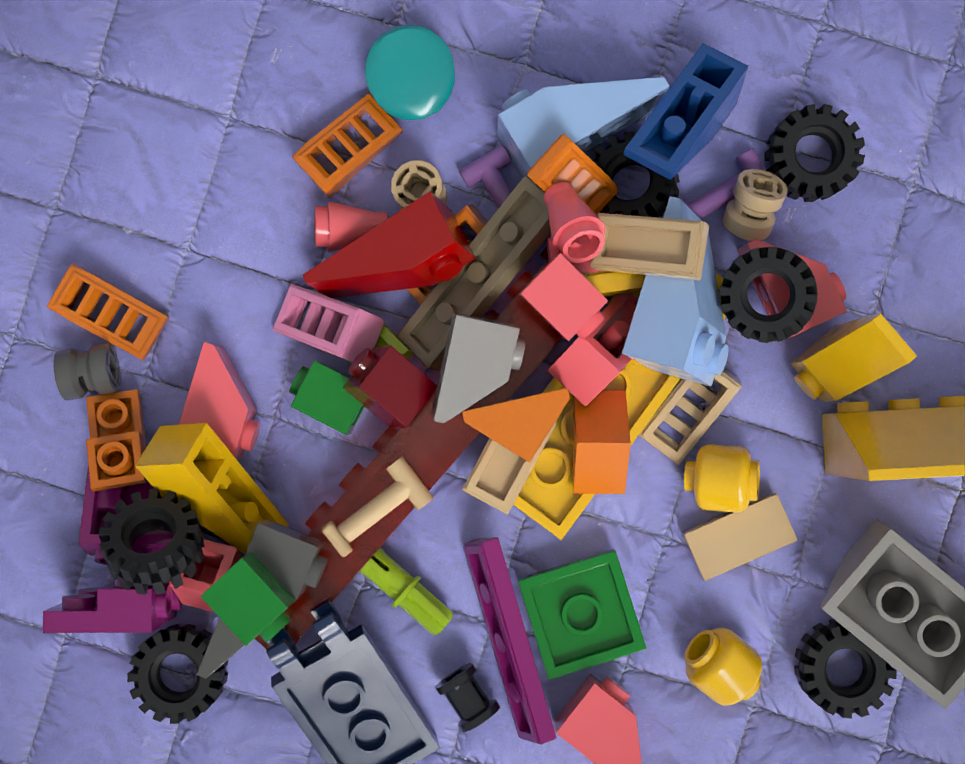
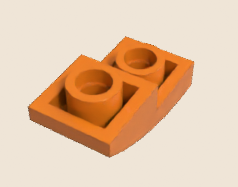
M138 389L86 397L90 439H86L91 490L95 492L146 483V478L135 467V464L146 449L142 398Z

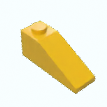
M879 313L833 326L790 364L798 372L794 379L803 392L813 400L819 397L822 402L837 401L909 364L917 355L884 316Z
M207 423L160 426L135 464V467L155 489H159L163 499L167 491L175 492L178 501L184 497L190 502L191 509H195L199 524L231 546L238 548L243 554H246L259 522L269 519L286 527L289 525Z

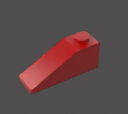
M429 191L302 276L306 284L329 298H339L433 286L438 282H444L457 276L463 266L476 259L452 210Z

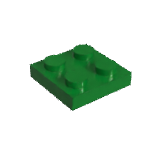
M615 549L517 579L549 680L647 649Z

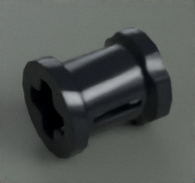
M468 663L458 668L435 686L438 694L445 695L460 719L458 727L462 732L470 731L481 725L500 709L497 700L489 699L474 675L477 670L473 663Z

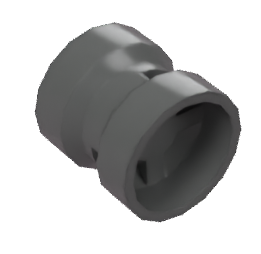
M111 343L95 344L91 346L89 351L79 352L73 348L59 350L54 355L55 381L64 400L80 399L87 392L96 391L102 395L119 392L121 372L117 354Z

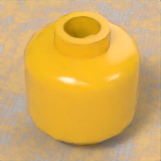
M705 444L699 449L696 461H686L684 490L694 492L695 502L700 509L740 513L747 509L750 501H758L760 460L752 459L751 453L746 447Z
M723 627L704 630L698 633L687 646L684 655L686 676L692 685L714 702L723 706L736 704L741 700L751 698L759 689L762 659L755 648L732 630Z

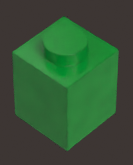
M315 360L310 369L305 366L301 367L289 390V393L295 396L290 407L345 435L352 433L365 406L343 389V386L350 377Z
M252 552L242 557L200 596L245 646L258 635L266 643L292 620L284 611L296 601Z

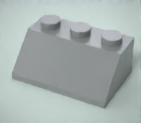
M876 518L844 555L820 608L946 710L965 688V588L890 527Z

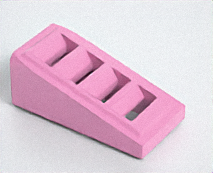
M291 284L272 330L353 362L366 348L372 350L375 347L384 321L382 318L360 308ZM307 302H311L306 313V316L304 318V321L302 323V326L300 330H298L297 327L304 312V309L306 307Z

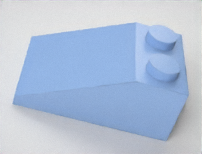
M664 77L547 86L533 94L528 89L516 93L502 104L501 107L504 111L498 114L497 138L523 178L527 176L528 170L560 135L565 134L584 153H587L599 143L602 144L607 141L608 137L620 133L651 114L665 95L669 84Z
M669 197L663 218L702 221L680 198ZM709 232L701 280L645 276L622 354L653 371L712 386L714 376L720 375L726 365L728 345L724 344L726 331L720 306L721 302Z

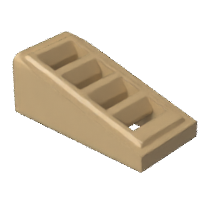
M724 367L720 375L714 376L713 381L721 386L717 393H715L704 384L681 378L639 436L679 465L741 389L740 379ZM688 389L709 403L704 410L684 396ZM675 405L696 419L692 427L671 412ZM662 421H665L684 436L680 443L658 428Z

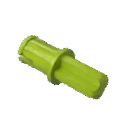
M380 547L359 572L362 575L364 574L394 601L391 604L393 608L399 605L430 634L436 636L451 621L452 611L419 583L421 579L419 575L415 578L412 577Z

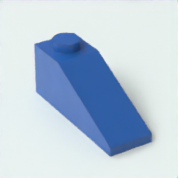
M702 43L626 146L624 156L671 180L714 138L733 111L749 66Z

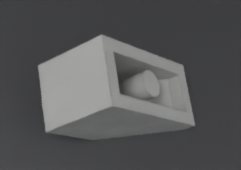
M455 312L452 313L437 383L438 387L436 388L431 411L433 421L447 422L509 381L511 369L519 370L523 360L525 339L518 338L520 328L503 322Z

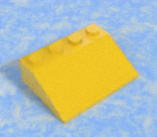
M965 396L938 397L939 407L920 408V398L888 400V410L869 411V401L837 403V413L821 414L825 474L865 481L965 476Z

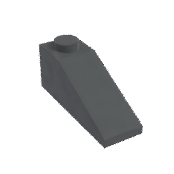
M269 519L257 524L245 554L246 556L252 552L295 599L306 591L307 586L317 587L328 561V558L320 556L325 542ZM220 618L196 674L205 679L244 646L240 639Z

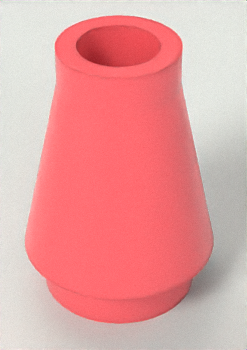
M560 182L549 187L544 193L543 200L548 211L555 252L561 253L572 263H581L594 258L601 252L605 244L604 223L578 196L570 183Z
M327 201V206H315V247H327L328 252L341 250L387 220V212H375Z

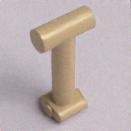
M403 456L386 468L395 480L392 485L338 526L330 521L321 528L324 535L343 558L353 551L350 542L405 500L409 499L418 511L434 499L433 495Z

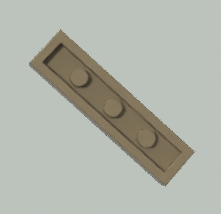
M524 176L470 243L476 259L463 266L461 272L454 278L439 282L397 336L427 368L439 371L441 368L452 313L482 318L551 233L548 211L543 200L545 191L529 177Z

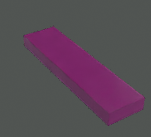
M479 538L464 543L463 549L518 737L540 745L557 738L499 538Z

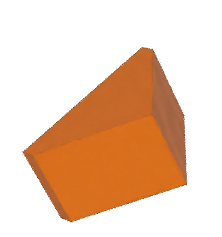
M567 387L463 411L462 413L466 424L530 463L569 401L570 395Z
M602 390L587 406H584L573 395V494H625L631 446L626 391Z

